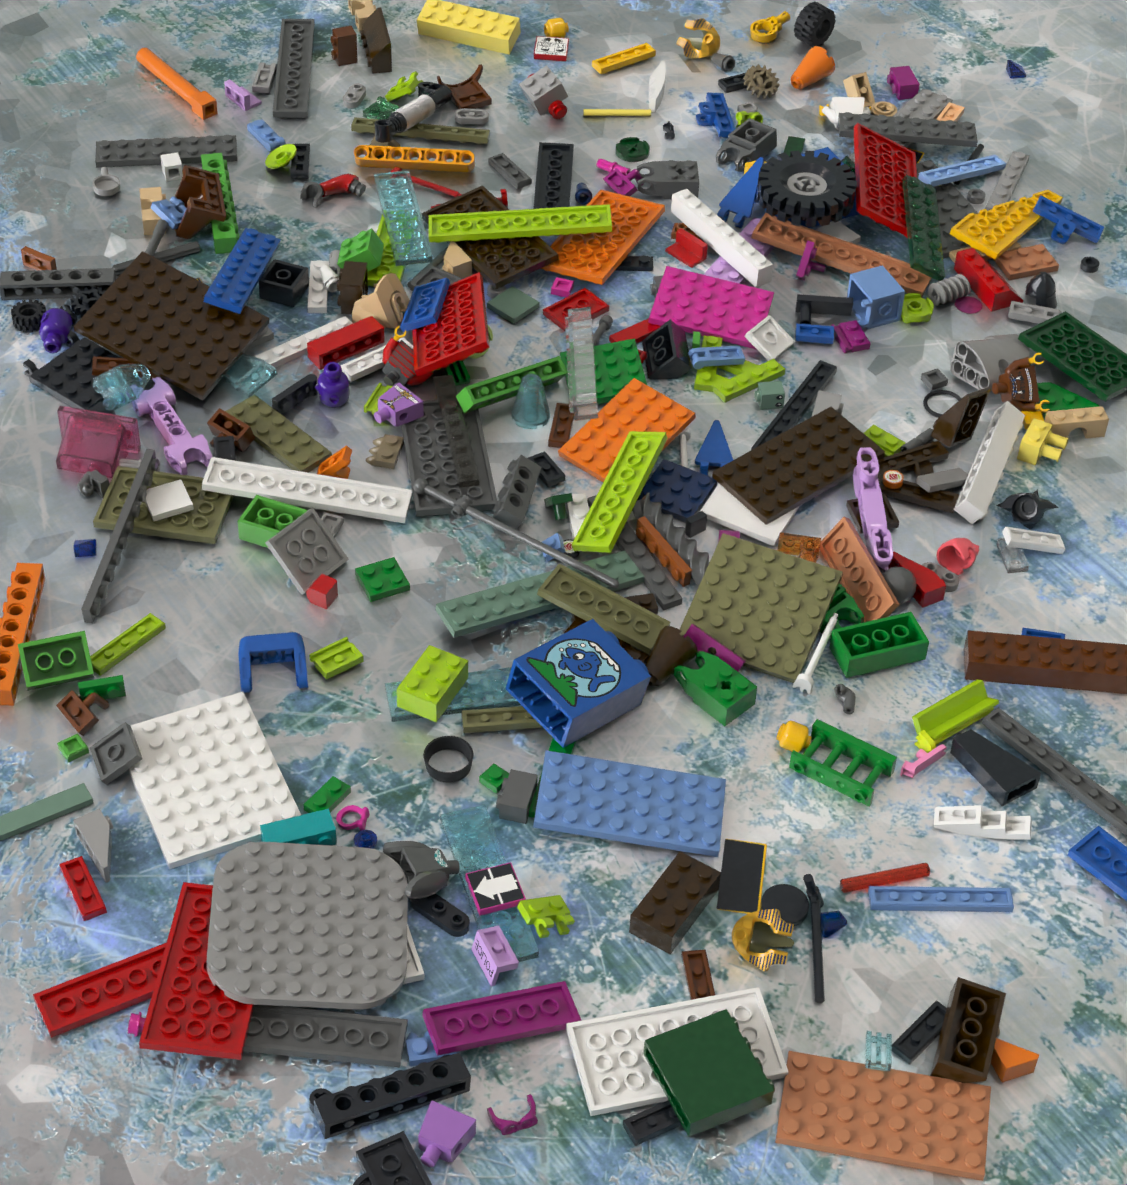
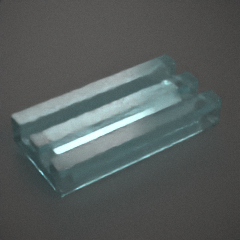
M866 1031L865 1068L890 1071L892 1065V1034H886V1037H882V1033L877 1032L876 1036H872V1031ZM871 1043H876V1063L871 1062ZM882 1044H885V1064H881Z

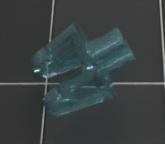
M143 364L118 365L93 378V388L98 387L95 391L102 394L104 398L103 406L108 405L105 409L109 411L116 410L139 398L150 380V373ZM137 371L142 372V379L139 377Z

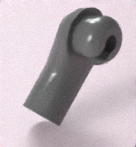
M87 471L77 484L80 493L87 497L91 496L94 490L89 477V472L91 471Z
M837 684L834 692L836 697L844 703V713L853 714L856 700L855 693L844 684Z

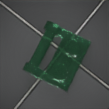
M379 96L375 103L363 110V117L378 120L387 119L392 111H396L401 107Z

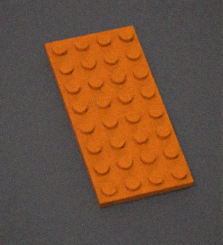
M600 190L586 206L610 204L612 232L559 235L550 246L558 253L559 260L540 269L603 285L665 212V205Z

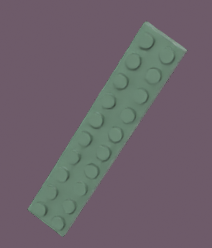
M625 550L582 562L616 579L619 582V587L613 588L571 566H567V568L611 591L644 583L645 576ZM553 571L436 604L435 610L454 638L552 610L559 606L538 596L537 593L540 586Z

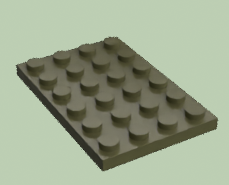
M117 466L93 520L95 528L114 530L138 469ZM154 471L152 484L147 489L181 479L193 503L194 510L153 521L144 501L140 505L138 518L136 517L134 520L132 533L215 544L234 495L202 490L204 479L202 477Z

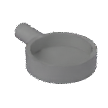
M102 167L101 175L93 180V190L101 196L114 195L120 190V180L118 177L108 174L107 167Z

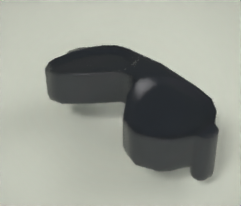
M668 121V123L663 125V130L667 132L665 133V138L673 139L675 138L674 126Z

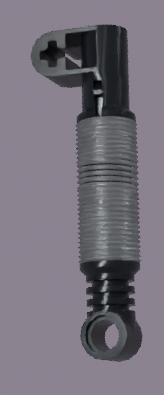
M433 82L419 83L418 97L392 112L387 119L375 121V140L381 143L392 141L393 135L405 132L431 116L437 108L452 99V91L445 85Z

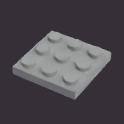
M314 508L306 511L265 542L301 595L306 593L308 588L321 574L328 576L349 560Z

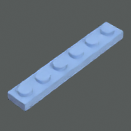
M991 155L920 172L918 179L930 188L1004 170L1006 163L998 156Z

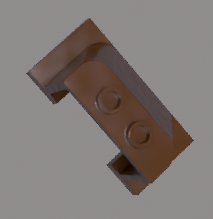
M184 165L182 169L183 177L175 197L181 199L187 209L179 228L175 229L176 237L191 239L213 220L224 222L226 211L219 174Z

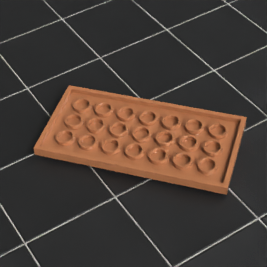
M794 1051L788 1052L786 1066L789 1073L784 1078L775 1143L983 1181L985 1176L991 1086L961 1083L935 1076Z

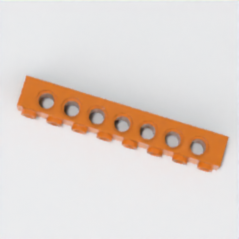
M17 563L15 571L11 573L12 584L7 588V602L3 603V618L0 617V705L14 706L23 671L18 644L30 642L45 583L43 564Z

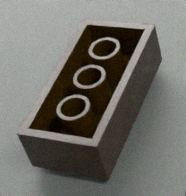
M680 851L630 915L629 933L671 955L719 890L721 872Z

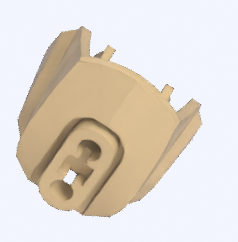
M390 273L379 279L378 284H374L375 291L373 293L362 295V298L354 303L352 323L373 316L384 328L396 329V327L401 325L410 300L397 275Z

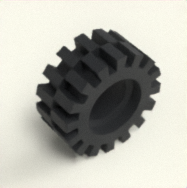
M29 299V302H26V300H22V303L17 302V306L14 305L13 309H11L15 329L17 328L18 331L23 329V332L26 333L27 330H30V333L34 329L39 331L43 313L46 312L45 305L42 302L39 303L38 300L33 302L32 299Z

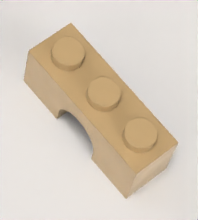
M348 0V8L351 15H355V24L360 33L362 23L376 10V6L373 5L372 0Z
M161 187L139 188L144 235H153L155 226L161 218L151 209L152 202L165 200L166 194H162Z
M1103 406L1048 411L1046 412L1044 422L1053 424L1052 433L1068 438L1072 430L1081 428L1085 438L1105 437L1109 418Z

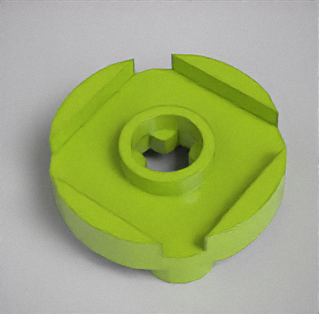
M905 294L901 312L902 321L907 324L912 322H929L933 314L934 304L928 297L926 299L921 298V294Z

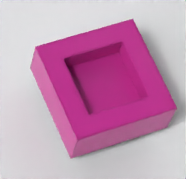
M556 277L551 287V294L560 297L570 296L574 287V281Z

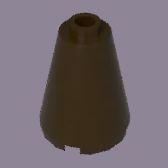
M665 626L660 630L645 664L651 675L649 686L661 685L674 674L675 667L685 666L695 658L698 652L696 644L688 635L686 638L681 636V630L678 628Z

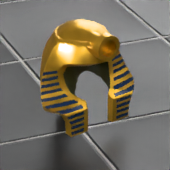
M703 18L687 20L685 28L694 31L701 30L704 36L702 38L689 37L687 39L679 37L676 44L683 48L684 56L688 58H705L717 53L720 49V36L715 28Z
M778 909L755 911L742 916L736 922L732 930V942L743 958L759 969L768 971L771 965H786L788 952L770 949L765 953V949L767 947H792L794 941L787 936H792L794 924L786 923L781 919Z

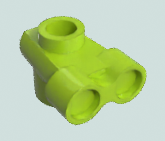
M737 112L736 119L738 124L736 128L749 118L763 123V116L759 112Z

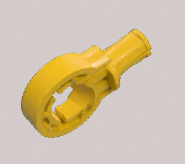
M784 11L776 17L771 16L767 19L753 22L750 26L751 38L761 43L773 41L778 36V32L782 30V24L790 20L789 13ZM763 29H764V31H769V32H767V34H765V33H760L758 30H763Z

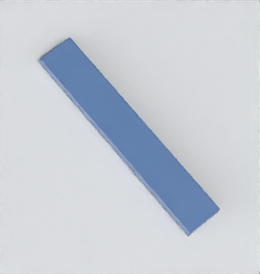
M869 886L868 889L870 910L1013 912L1014 909L1011 888Z

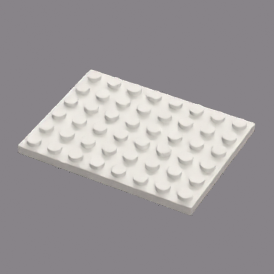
M244 692L130 725L143 759L128 770L169 869L234 849L249 842L261 840L260 825L301 815Z

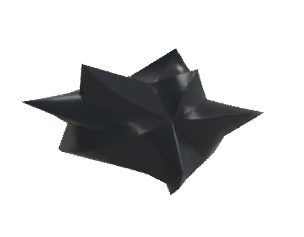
M1038 489L1033 493L1012 494L1004 502L996 505L1011 512L1013 521L1020 522L1030 530L1043 518L1045 511L1059 508L1052 502L1039 498Z

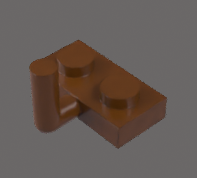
M71 690L56 706L76 731L84 736L99 721L89 707L95 703L102 709H107L109 702L95 692L91 693L83 701L75 691Z

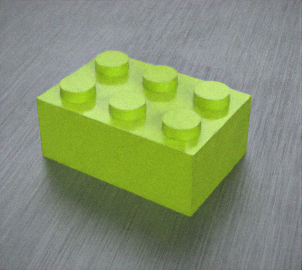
M429 645L397 687V707L437 722L467 681L468 660Z

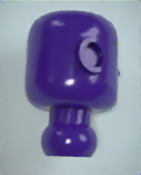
M51 308L43 313L39 335L44 342V349L49 353L59 352L62 345L69 340L67 335L72 328V318L67 311L60 308Z
M330 362L326 364L323 373L319 375L318 385L315 386V389L318 391L320 401L324 405L332 408L340 407L349 399V380L347 375L342 372V367L338 363Z

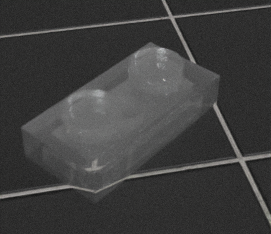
M998 538L996 545L1007 573L1028 572L1029 564L1023 549L1007 546L1005 538Z

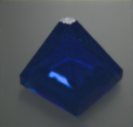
M1007 60L1006 70L1010 78H1024L1027 76L1021 65L1012 60Z
M96 539L75 540V557L96 556Z
M840 911L821 913V932L824 938L830 937L847 925V920Z

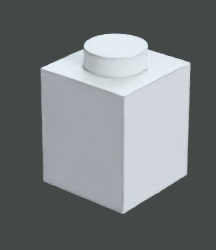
M178 152L160 155L162 171L166 182L182 179V163Z

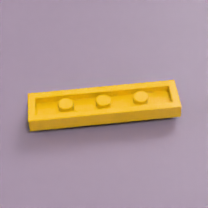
M644 43L593 60L592 67L600 74H605L656 56V50L648 43Z

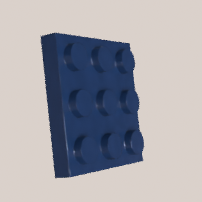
M663 459L643 487L637 501L641 500L649 492L650 501L661 502V512L663 514H672L674 519L686 523L688 517L701 510L716 488L717 481L710 476Z

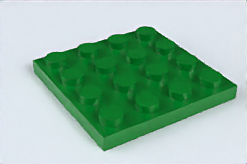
M635 338L560 352V358L568 372L565 375L570 401L571 404L576 405V408L608 403L633 378L647 385Z

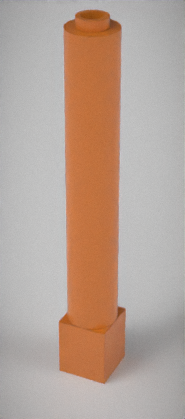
M144 47L137 52V61L192 106V111L204 120L218 114L217 101L208 92H201L150 49Z

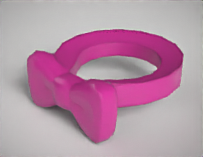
M355 805L346 806L338 812L336 821L342 829L350 830L359 827L360 831H365L366 822L370 816L369 809L367 807L361 809ZM349 812H356L361 816L360 820L351 824L342 822L343 816Z

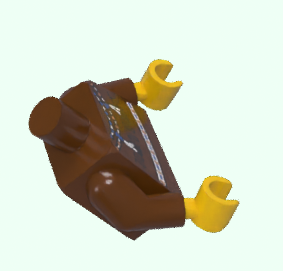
M1036 353L1032 358L1025 357L1013 361L1005 369V374L999 375V382L993 383V394H1001L1003 403L1008 401L1020 412H1036L1037 410H1040L1042 413L1048 412L1050 409H1042L1041 407L1042 404H1049L1048 400H1042L1040 404H1036L1039 402L1035 365L1031 366L1033 363L1042 364L1044 362L1035 361L1036 355H1041L1042 353Z

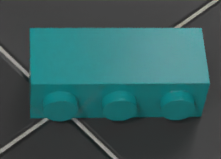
M329 808L260 825L262 842L330 846L337 844L336 828Z

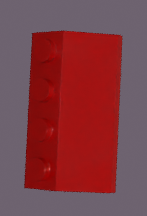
M974 248L957 252L954 270L967 278L970 288L991 312L1010 307L1011 301L1023 303L1024 300L988 260Z

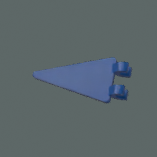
M763 157L757 159L719 203L721 209L717 215L724 222L728 220L729 213L732 212L736 214L733 219L735 227L742 228L745 218L751 217L757 193L759 172L764 164Z
M714 420L695 458V464L700 465V473L707 476L709 466L722 467L733 461L719 420Z

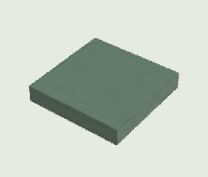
M511 286L487 302L488 309L513 324L540 306V302L514 286Z

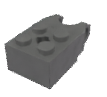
M747 119L728 135V139L722 143L716 154V163L725 164L735 161V170L739 172L744 171L745 163L756 161L759 157L764 158L777 147V129L753 119Z
M652 161L637 166V170L642 176V179L638 180V191L641 193L663 196V199H672V194L688 189L698 198L699 174L697 161ZM646 168L650 172L648 174H641L640 170ZM643 183L651 184L647 189L641 187Z

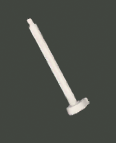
M687 427L673 440L680 441L681 466L688 468L687 441L691 438L690 429Z
M834 613L833 617L830 618L805 673L797 676L792 686L793 688L800 687L801 692L805 689L808 694H811L814 684L811 676L838 621L837 613Z

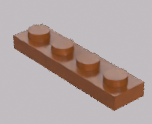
M645 516L639 518L636 528L637 537L648 546L651 553L655 554L660 560L661 565L669 570L674 580L678 581L682 587L689 585L692 569Z

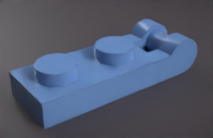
M263 119L247 124V130L269 152L286 144L284 138L279 137Z
M740 346L692 348L688 352L690 359L693 360L692 364L695 369H701L704 366L739 365L745 362V356Z

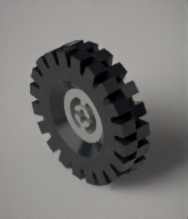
M798 150L791 151L789 157L784 152L778 154L777 159L774 157L768 159L767 164H763L760 168L757 200H759V205L762 209L766 208L767 214L772 217L777 215V220L784 223L791 218V225L800 226L801 221H805L806 227H815L816 221L821 226L830 225V220L835 223L842 220V216L846 217L853 208L857 186L856 176L854 172H850L851 168L847 164L841 165V160L836 157L828 161V154L820 153L818 157H814V151L805 150V156H802Z

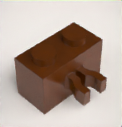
M345 26L332 29L333 36L330 37L333 46L331 51L332 59L337 62L338 66L358 63L357 34L353 27Z
M220 408L207 422L214 436H233L234 447L242 453L255 439L249 425ZM213 440L210 442L212 448H214Z

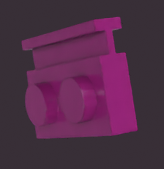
M857 320L839 323L838 326L831 325L834 326V337L844 354L850 350L857 352L870 349L871 343Z

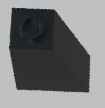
M972 729L959 733L953 738L950 753L1001 806L1037 788L1041 776L1038 770Z

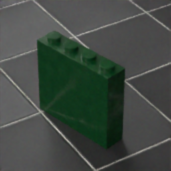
M727 1009L646 1039L644 1042L643 1054L688 1137L772 1104L775 1092L774 1084L770 1078L765 1076L761 1061L758 1057H754L748 1039L741 1035L736 1018L731 1017Z

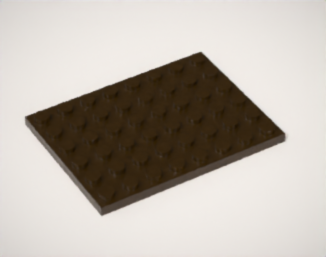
M142 251L76 323L74 331L195 397L204 400L269 324V318L246 305L241 314L203 302L210 286Z

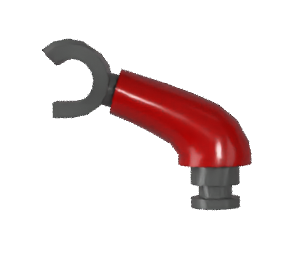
M347 173L320 184L316 182L305 183L301 190L300 199L314 198L313 206L317 208L321 203L322 197L346 192L348 194L351 192L356 193L360 197L365 192L366 185H361L359 177Z

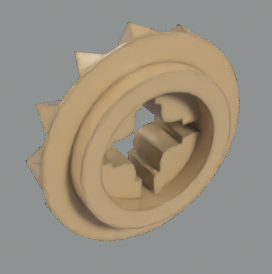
M885 101L876 102L871 106V114L875 116L885 115L892 117L898 111L895 105Z

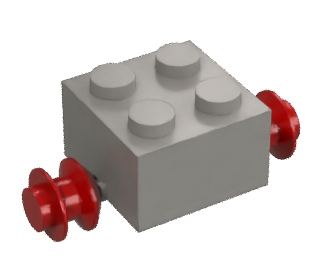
M548 66L529 75L528 78L519 83L526 99L540 115L546 111H549L554 119H561L566 115L567 107L562 101L568 95L561 81Z

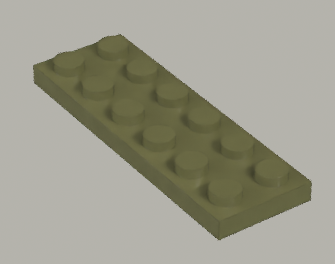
M255 394L225 411L249 425L255 436L254 441L292 470L309 473L324 460L332 456L331 451Z
M560 563L540 586L537 593L538 596L585 621L594 619L605 631L612 632L617 638L647 654L651 653L660 630L665 626H670L671 623Z

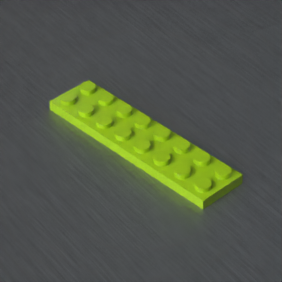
M629 432L571 545L574 551L612 552L668 439L666 432Z

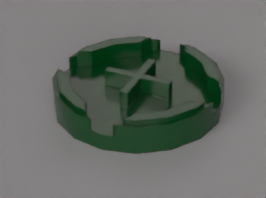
M637 137L623 138L620 140V143L616 144V155L618 158L628 162L643 161L649 156L650 146L644 140L643 142L639 141L640 138Z

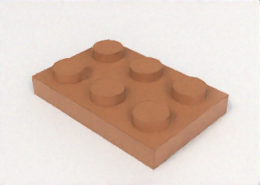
M1043 244L1008 250L996 260L993 259L1008 280L1034 276L1040 272H1055L1059 268V264Z

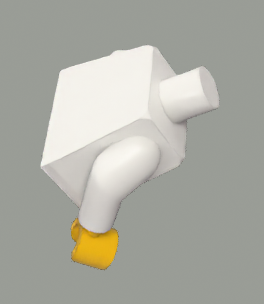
M832 97L830 107L829 104L825 107L819 105V114L827 116L835 128L839 130V113H866L870 115L871 106L864 107V97Z

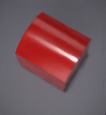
M321 574L306 591V596L310 603L327 610L338 597L337 580Z

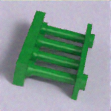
M816 719L812 725L811 740L813 741L803 754L792 751L789 768L870 807L874 794V789L871 787L881 773L888 777L892 776L897 757ZM820 745L832 749V752L823 764L811 759ZM841 754L853 759L843 774L831 768ZM861 764L873 769L864 783L851 778Z

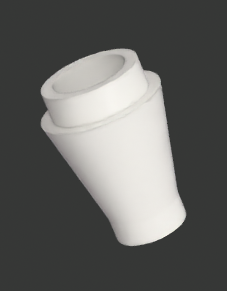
M323 265L319 271L324 287L330 292H336L337 280H340V278L329 265Z

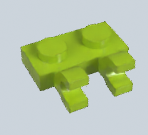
M417 71L410 74L408 81H405V76L399 78L397 85L392 87L385 95L388 102L393 99L399 100L405 94L411 95L416 91L415 88L418 84L423 82V80H417Z
M561 895L520 900L517 906L527 925L534 924L540 938L549 937L550 933L547 928H553L555 924L560 935L569 934L570 930L567 925H572L575 922Z

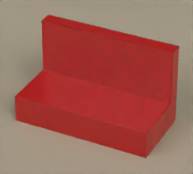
M681 228L676 231V242L667 247L665 252L693 268L707 259L708 244Z

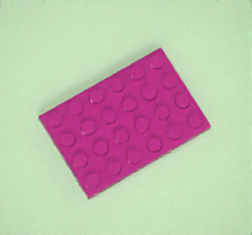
M666 266L648 323L662 326L667 321L672 320L685 332L692 334L693 331L700 332L701 336L723 338L722 341L756 349L744 336L768 316L774 292Z

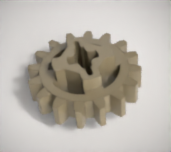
M758 64L756 67L753 65L748 69L743 79L746 80L744 85L748 86L746 90L752 91L751 95L757 94V98L762 96L763 99H766L767 96L771 98L777 92L780 86L778 83L779 78H775L776 73H771V68L767 70L766 65L761 68Z

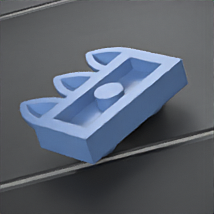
M428 1030L421 1038L412 1031L407 1036L406 1050L410 1067L417 1066L423 1062L428 1063L444 1056H437ZM458 1051V1052L449 1053V1055L456 1054V1053H460V1052Z

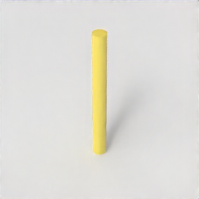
M583 109V116H651V109Z

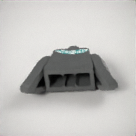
M394 841L383 845V853L394 859L404 871L408 883L404 893L410 899H420L434 895L447 886L449 874L459 873L458 860H447L443 852L438 848H430L423 843L415 841Z

